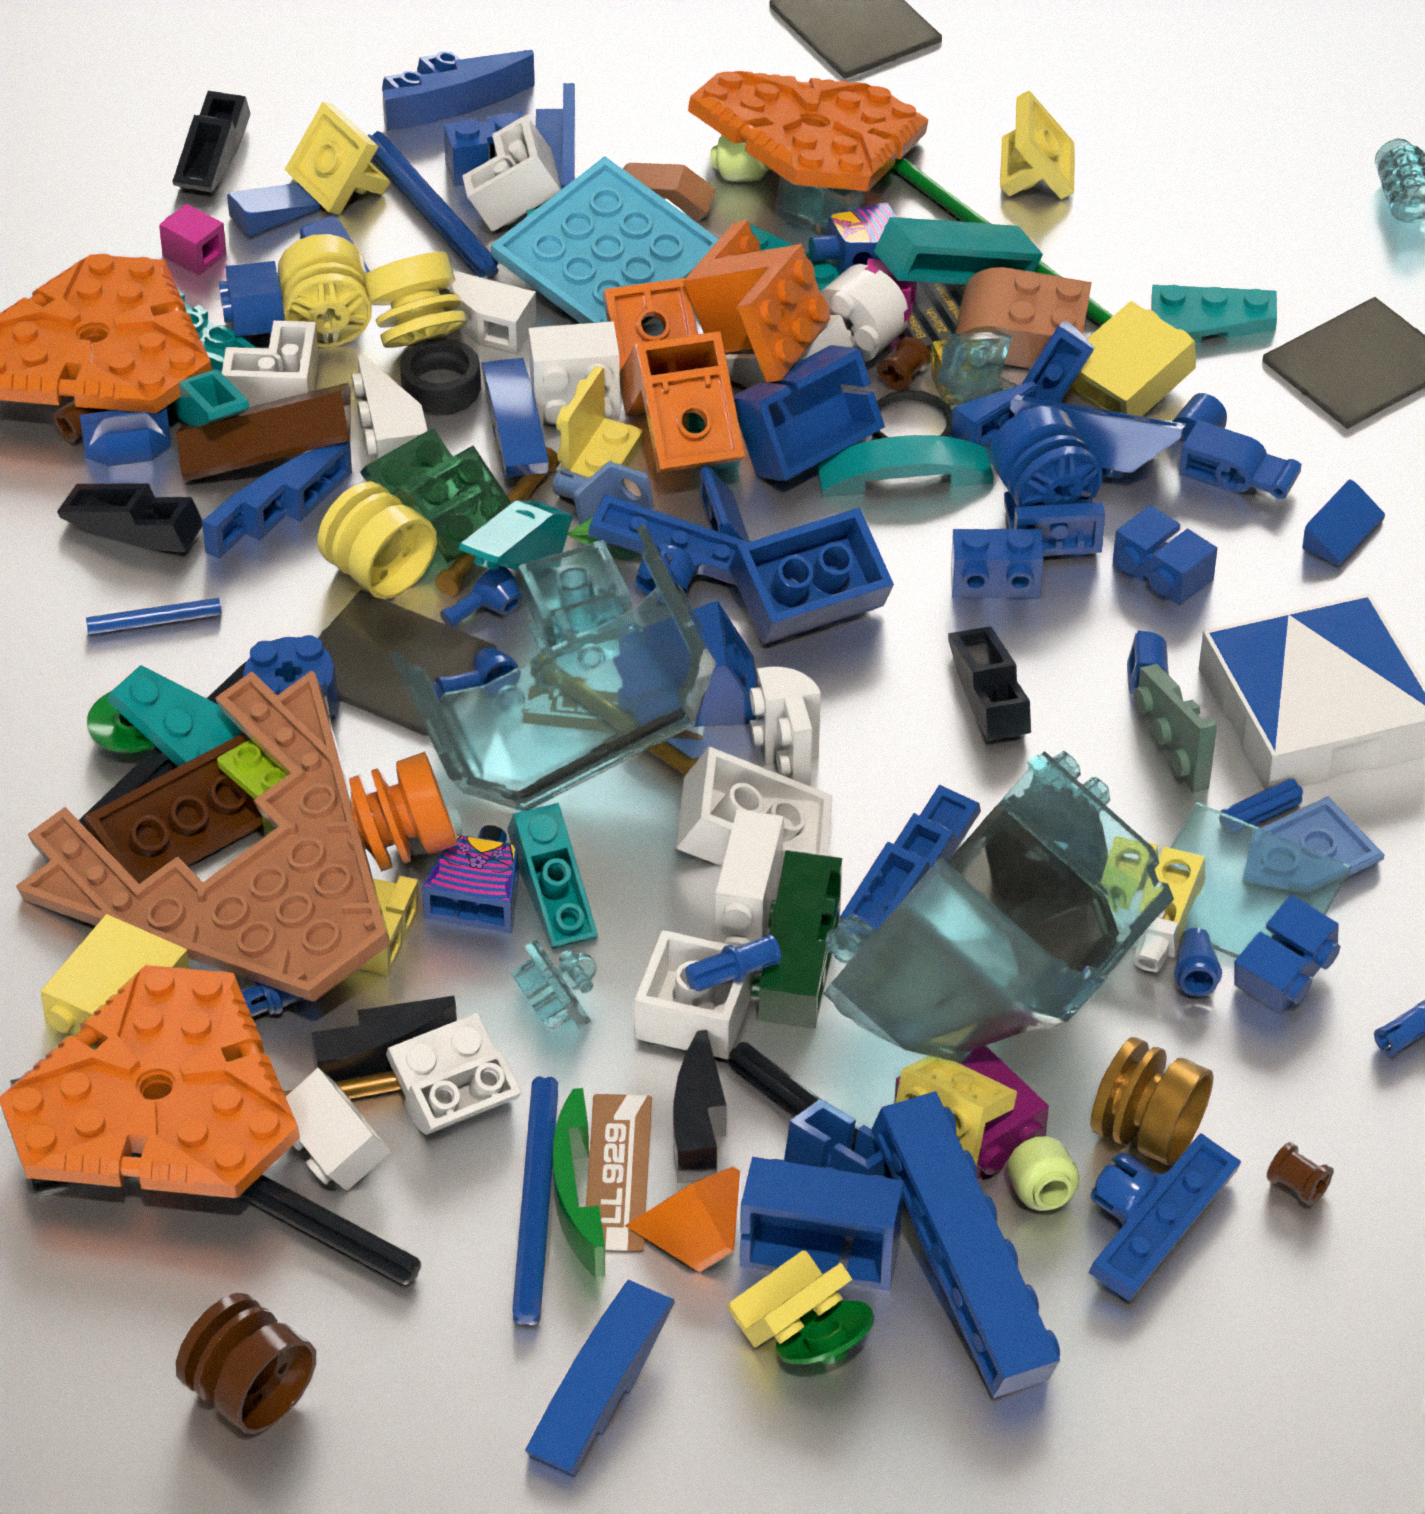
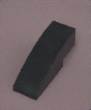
M207 90L200 115L194 114L172 180L173 186L213 192L227 172L245 133L251 115L246 96Z
M149 483L76 484L57 511L61 519L84 530L118 542L160 551L186 552L203 527L202 518L192 497H155Z
M992 626L948 633L949 645L963 689L987 741L1031 733L1030 700L1017 681L1016 663Z
M447 996L357 1010L358 1025L311 1032L315 1070L319 1068L334 1082L393 1071L386 1056L387 1049L457 1021L455 997Z
M707 1030L696 1032L686 1051L677 1077L673 1101V1159L678 1184L699 1181L716 1174L717 1144L715 1138L726 1136L727 1104Z

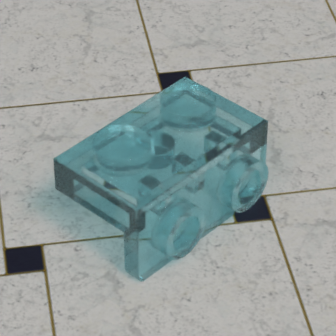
M1000 331L950 334L948 342L942 351V363L936 383L951 389L950 395L966 402L974 400L976 397L987 396L1018 386L1000 377L1012 337Z

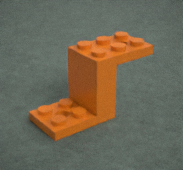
M748 220L733 223L683 280L703 332L720 331L725 353L753 349L766 383L782 380L830 320L828 303L820 293L815 280L813 264L807 259L802 244L760 251L759 241L753 235Z
M685 278L604 289L602 293L607 322L614 321L620 360V389L625 415L646 413L658 473L697 468L703 465L710 466L742 461L745 457L721 332L698 334L692 302L683 282ZM648 316L658 318L663 324V333L658 336L646 334L641 326L642 319ZM686 413L700 415L704 420V430L696 434L688 432L683 427L682 416Z

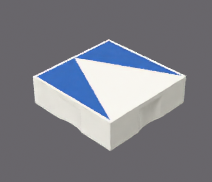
M1371 593L1203 631L1198 669L1222 713L1227 716L1236 728L1241 739L1242 749L1264 789L1270 788L1289 778L1295 779L1299 786H1305L1326 781L1337 775L1354 770L1377 769L1425 757V684Z

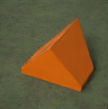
M732 1166L696 1181L625 1226L700 1273L734 1252L740 1171Z

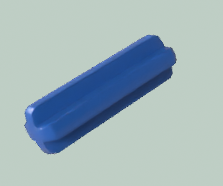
M1289 778L1220 811L1219 823L1227 834L1234 835L1300 804L1303 801V789L1297 784L1295 779Z

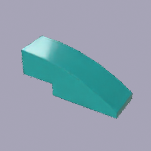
M218 369L178 382L180 397L170 404L172 413L181 421L194 427L204 426L244 413L250 408L248 399Z

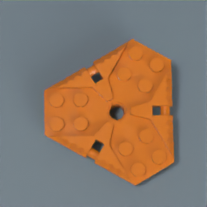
M724 71L715 74L690 96L687 110L734 144L746 142L745 151L793 185L869 191L895 165L896 158L901 159L926 134L929 122L928 118L916 111V107L900 101L891 95L889 89L881 86H871L861 82L849 83L848 81L821 80L820 78H810L808 82L797 81L795 76L767 75L766 73L759 72L757 74L749 71Z
M90 254L32 292L33 296L29 299L23 297L0 313V400L60 405L63 396L74 397L76 407L130 412L148 411L156 414L180 397L178 382L212 371L211 361L198 332H196L190 315L186 313L185 303L181 299L180 292L165 260L148 257L134 258L111 256L109 254Z
M145 965L117 990V994L110 996L105 1001L106 1004L99 1006L94 1011V1015L88 1016L80 1024L81 1031L75 1036L65 1037L57 1044V1048L52 1049L45 1055V1059L40 1060L33 1066V1070L27 1071L0 1096L1 1109L26 1178L122 1187L124 1177L129 1176L139 1177L141 1189L238 1198L300 1139L296 1120L272 1067L270 1058L264 1054L262 1039L256 1029L235 975L231 972ZM94 1044L98 1046L96 1050L91 1048ZM131 1153L142 1154V1156L131 1157Z

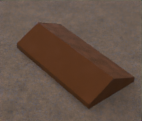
M344 383L251 406L244 413L200 427L184 423L176 432L184 481L350 441L351 388L349 383Z
M242 733L87 814L84 819L90 833L140 884L177 856L190 867L263 828L262 814L255 805V799L218 767L217 758L248 741L247 737Z

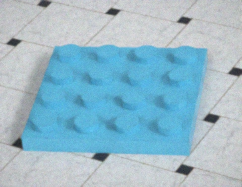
M604 156L491 244V256L578 322L586 324L607 322L602 296L604 289L686 278L719 239Z

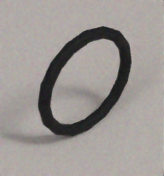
M903 390L890 393L877 400L880 411L891 402L903 399H918L932 403L943 411L947 419L946 428L939 436H951L952 409L936 395L924 391ZM880 430L873 433L876 439L888 437Z

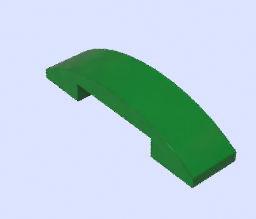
M575 1088L566 1099L555 1128L553 1139L554 1199L562 1231L574 1254L595 1278L606 1277L605 1243L599 1205L579 1207L573 1159L589 1158V1132L583 1088Z

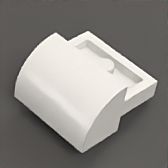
M786 667L757 668V687L750 688L749 691L751 710L753 715L756 716V720L749 721L751 744L753 748L760 747L765 765L777 763L780 775L811 786V759L819 758L821 692L811 678L797 670Z
M478 1013L391 1046L386 1052L389 1063L406 1097L404 1106L417 1128L426 1135L519 1098L521 1094L501 1049L495 1051Z

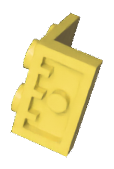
M594 366L588 377L579 381L574 398L568 406L564 405L561 408L556 423L557 430L561 431V444L558 449L557 460L562 463V469H569L588 478L592 477L608 461L628 467L644 443V429L605 418L604 368Z
M937 1052L902 1068L895 1103L936 1091L943 1107H948L952 1111L956 1121V1135L964 1151L967 1150L971 1153L977 1167L985 1123L1013 1110L1017 1091Z

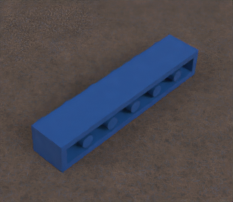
M936 1091L881 1107L871 1131L893 1179L904 1180L903 1202L992 1398L994 1399L1048 1381L1060 1362L1058 1340L1055 1334L1049 1329L1046 1330L1038 1313L1039 1302L1037 1295L1031 1285H1025L1018 1269V1256L1015 1247L1009 1239H1004L997 1224L998 1216L995 1204L989 1195L983 1194L977 1181L975 1161L969 1151L963 1150L956 1135L957 1126L952 1111L948 1107H943Z

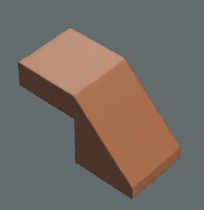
M628 162L623 167L626 172L663 199H668L696 222L708 214L715 188L686 165Z

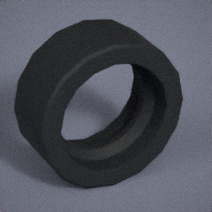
M447 338L427 339L407 350L400 362L401 387L422 405L423 413L434 415L454 414L468 408L477 400L481 391L479 357L469 345L459 340ZM442 369L455 371L462 375L459 379L446 383L426 382L419 378L422 374L432 370Z

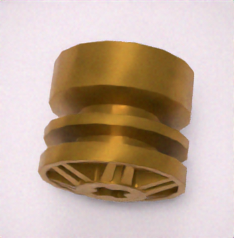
M1130 1037L1114 1056L1101 1080L1091 1112L1090 1126L1092 1132L1103 1137L1112 1134L1114 1141L1121 1145L1131 1141L1139 1131L1137 1142L1139 1153L1167 1166H1171L1176 1163L1189 1147L1200 1126L1212 1092L1213 1072L1185 1058H1177L1165 1071L1167 1055L1164 1049L1152 1047L1149 1050L1146 1041L1137 1037Z

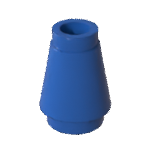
M1190 928L1181 936L1174 979L1186 994L1197 997L1205 996L1216 989L1222 978V969L1208 932L1202 928Z

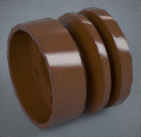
M236 1292L221 1298L209 1307L190 1328L180 1346L175 1362L176 1377L188 1389L195 1391L203 1401L214 1403L219 1413L241 1431L257 1434L275 1425L300 1400L312 1379L316 1367V1349L311 1342L289 1325L278 1323L272 1312L267 1308H262L250 1295Z

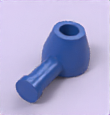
M499 566V570L489 569L475 583L472 593L450 608L446 607L441 610L440 616L445 625L453 630L459 626V622L483 606L503 616L512 613L520 605L522 594L513 574L508 568Z
M487 647L480 650L474 656V671L449 677H436L435 687L440 699H446L450 695L477 688L489 698H500L516 688L521 679V669L508 654L493 647Z

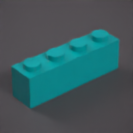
M903 217L889 218L874 249L875 254L898 281L964 285L967 284L974 274L989 268L1004 267L1035 272L1043 256V253L1019 226Z

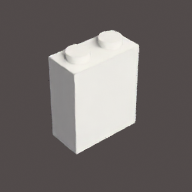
M737 809L715 892L716 942L740 946L769 934L770 907L772 900H776L783 866L784 816Z

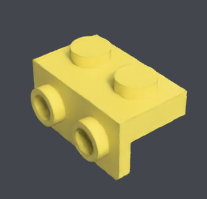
M801 1251L729 1302L727 1309L754 1348L773 1336L781 1344L805 1327L799 1319L811 1309L819 1316L841 1301L843 1298L838 1290L853 1279L842 1263L837 1264L822 1274L808 1252Z

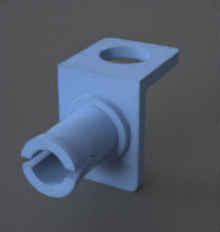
M608 461L590 478L565 468L561 469V473L558 472L553 480V491L556 495L575 501L579 525L594 517L604 494L649 509L654 508L648 475ZM624 479H629L638 486L641 497L633 495L626 488Z

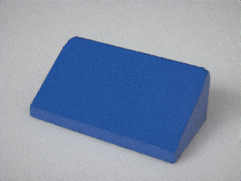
M1067 321L1061 323L1022 384L1033 381L1037 384L1036 398L1061 402L1095 350V347L1072 324Z
M703 465L702 469H700V499L710 528L750 542L732 491L709 465Z
M1348 479L1306 524L1302 549L1340 567L1384 520L1385 513L1355 481Z

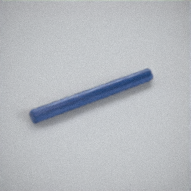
M376 131L373 135L368 134L367 136L379 146L373 158L477 275L484 279H488L491 275L496 276L499 271L497 268L498 261L491 256V252L392 142L380 131Z
M538 1076L532 1081L512 1309L513 1320L518 1325H536L541 1317L553 1166V1139L558 1103V1081L551 1076L547 1078Z

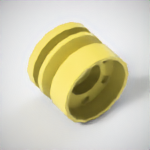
M331 234L311 235L293 243L283 252L278 262V278L282 292L285 321L316 322L318 347H336L353 341L365 331L372 318V304L370 303L363 279L366 275L364 259L354 244L345 238Z
M446 252L425 253L400 259L380 266L366 273L363 277L370 303L373 306L391 305L392 308L375 319L379 328H390L380 335L382 345L385 348L412 347L427 339L444 338L449 333L464 327L468 323L464 311H450L462 303L461 297L458 294L440 295L439 292L456 281L449 255Z
M371 481L356 484L338 497L324 516L317 536L318 550L328 562L336 565L344 574L350 575L355 583L372 596L383 600L398 597L409 590L424 575L433 559L437 546L436 530L430 521L411 507L403 505L398 497L390 494L382 485Z

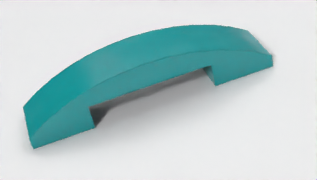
M904 435L871 440L847 447L816 464L822 497L865 494L866 481L948 474L950 486L952 487L993 483L994 479L986 447L963 439L936 435Z

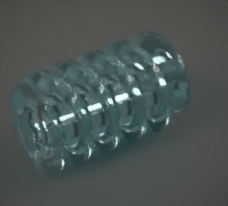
M1395 138L1387 141L1376 152L1374 165L1391 214L1396 220L1401 222L1418 223L1424 221V150L1419 146L1412 145L1406 139Z

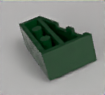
M792 850L785 851L776 900H772L768 921L769 934L777 940L782 958L779 960L780 964L771 965L763 968L762 971L754 972L751 999L759 1000L758 1020L816 1028L840 924L843 858Z

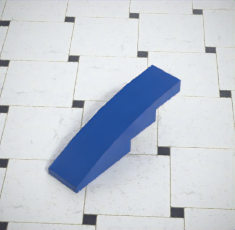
M533 49L455 60V70L419 75V85L382 90L386 130L393 131L426 125L464 115L503 101L535 86Z
M516 358L481 362L493 433L496 434L505 477L549 473V461L542 427L524 359Z
M350 441L306 452L267 472L232 495L202 520L205 553L220 559L246 534L261 540L286 516L301 522L352 474Z
M939 784L921 814H912L895 843L887 841L840 915V920L882 940L908 913L953 855L981 813L980 803Z
M629 1279L626 1281L579 1351L550 1401L525 1449L530 1457L572 1476H576L596 1434L603 1435L623 1393L630 1394L675 1303L673 1298Z

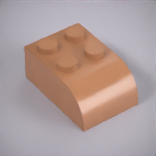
M1004 267L989 268L974 274L964 287L951 355L1031 369L1061 323L1069 322L1083 335L1092 282Z

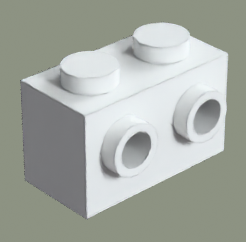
M319 1068L286 1096L300 1135V1139L293 1146L297 1150L303 1147L307 1149L312 1157L306 1163L324 1184L334 1180L343 1189L348 1191L392 1152L338 1084Z

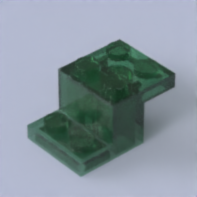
M434 428L367 464L360 471L366 482L371 481L382 485L390 494L398 497L403 505L411 507L431 522L436 530V547L447 563L466 553L459 550L460 544L512 504L474 445L452 456Z

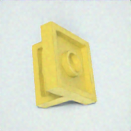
M1028 90L1016 97L1015 129L1001 137L1000 187L1010 197L1021 190L1032 188L1039 180L1043 179L1062 200L1074 193L1075 142L1034 94Z
M323 101L284 169L328 212L337 215L341 214L353 191L359 194H365L366 191L383 195L391 182L370 162L379 146L334 104Z

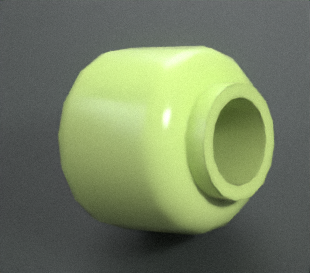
M721 135L717 145L711 149V163L715 170H719L721 177L726 182L759 181L764 177L766 171L770 170L769 167L745 151L746 142L734 144Z
M1040 1136L1026 1140L1014 1149L1008 1159L1007 1173L1009 1180L1020 1200L1031 1209L1050 1211L1059 1208L1067 1203L1078 1189L1080 1177L1077 1166L1066 1147L1057 1139Z

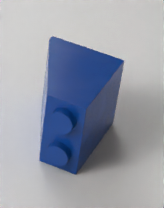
M718 600L619 638L621 657L616 659V666L624 682V690H621L619 693L622 706L628 715H635L637 720L650 730L749 724L750 720H756V716L753 715L749 695L750 688L757 687L754 656Z

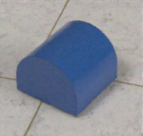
M1197 393L1190 398L1172 422L1187 424L1186 432L1179 439L1185 442L1198 420L1225 428L1227 424V411L1216 397L1207 393Z
M1139 630L1135 633L1127 660L1130 694H1134L1135 688H1138L1141 667L1157 663L1169 675L1167 643L1162 636L1156 633Z

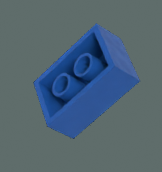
M860 507L738 545L729 566L763 645L883 607L894 586V582Z

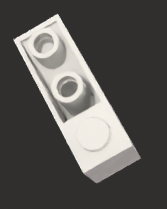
M453 271L456 281L439 292L440 295L458 294L461 297L462 303L450 310L465 312L468 323L460 328V330L480 345L518 354L529 336L528 328H534L536 325L535 291Z
M357 355L359 373L351 374L354 398H362L363 400L358 402L361 427L369 426L368 430H364L367 455H375L379 472L430 465L428 430L422 405L365 355Z

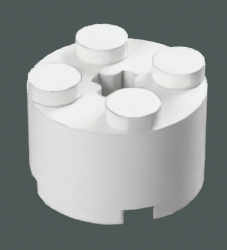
M857 264L849 267L820 293L828 303L829 315H842L853 347L860 348L863 360L867 362L906 329L908 320L904 322V312L908 307L902 291L892 278L880 270L876 274L865 270L868 265Z

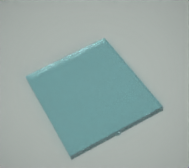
M1198 802L1170 847L1205 857L1206 880L1200 895L1196 896L1184 932L1190 928L1206 930L1215 950L1236 959L1259 931L1269 937L1273 935V933L1266 930V923L1291 894L1326 915L1351 871V865ZM1171 864V867L1190 871L1182 864Z

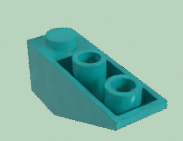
M516 500L460 544L459 550L474 555L473 563L494 570H499V566L513 570H519L520 566L532 570H540L541 565H559L573 514L538 501Z
M559 802L514 813L507 831L511 844L518 848L519 872L551 948L554 949L597 938V929Z

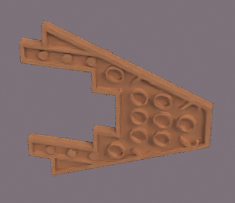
M311 670L279 695H276L251 671L215 699L220 709L287 774L286 777L254 800L258 811L276 828L204 882L177 856L139 884L78 819L64 807L27 834L33 846L48 860V863L16 885V888L26 902L95 926L108 914L187 949L189 959L314 1002L389 946L391 942L365 846L351 810L350 791L322 688L316 674Z

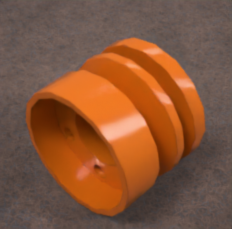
M425 751L396 761L398 783L389 786L379 768L371 770L377 790L368 794L360 774L348 779L352 801L350 806L365 849L375 859L381 872L393 868L387 848L396 844L400 857L405 864L411 862L409 839L418 837L428 855L458 845L446 805Z

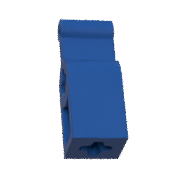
M1198 420L1182 446L1179 475L1236 493L1245 492L1251 486L1269 492L1275 498L1285 499L1301 473L1302 464L1295 459L1285 460L1267 454L1264 446L1250 436Z

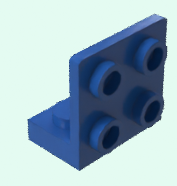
M1009 491L1004 493V505L1009 529H1042L1043 556L1102 553L1105 525L1103 502H1093L1092 500L1090 503L1018 507Z

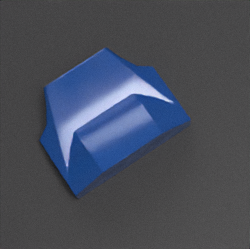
M166 407L156 414L148 411L112 410L80 415L85 458L108 467L152 461L171 447Z

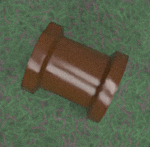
M914 337L901 339L896 346V352L891 357L887 356L878 364L877 373L880 380L889 389L903 391L912 383V377L916 372H921L931 363L930 351L919 339Z
M1288 1142L1274 1156L1266 1177L1273 1184L1281 1182L1301 1194L1302 1202L1312 1206L1326 1192L1334 1169L1328 1164L1320 1166L1299 1153L1297 1145Z

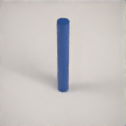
M212 598L86 617L88 635L219 616L222 615L220 599Z

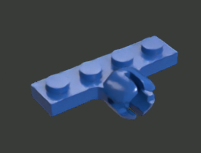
M604 494L590 523L588 534L590 537L638 552L644 556L637 571V587L649 600L654 599L659 586L666 588L661 604H673L683 599L692 578L698 574L736 585L729 566L737 546L748 542Z
M1202 1133L1196 1137L1172 1168L1164 1174L1155 1173L1130 1154L1120 1152L1111 1159L1116 1164H1108L1104 1167L1096 1180L1095 1187L1092 1189L1090 1194L1092 1201L1119 1219L1123 1227L1094 1260L1088 1273L1129 1302L1132 1301L1229 1182L1242 1162Z

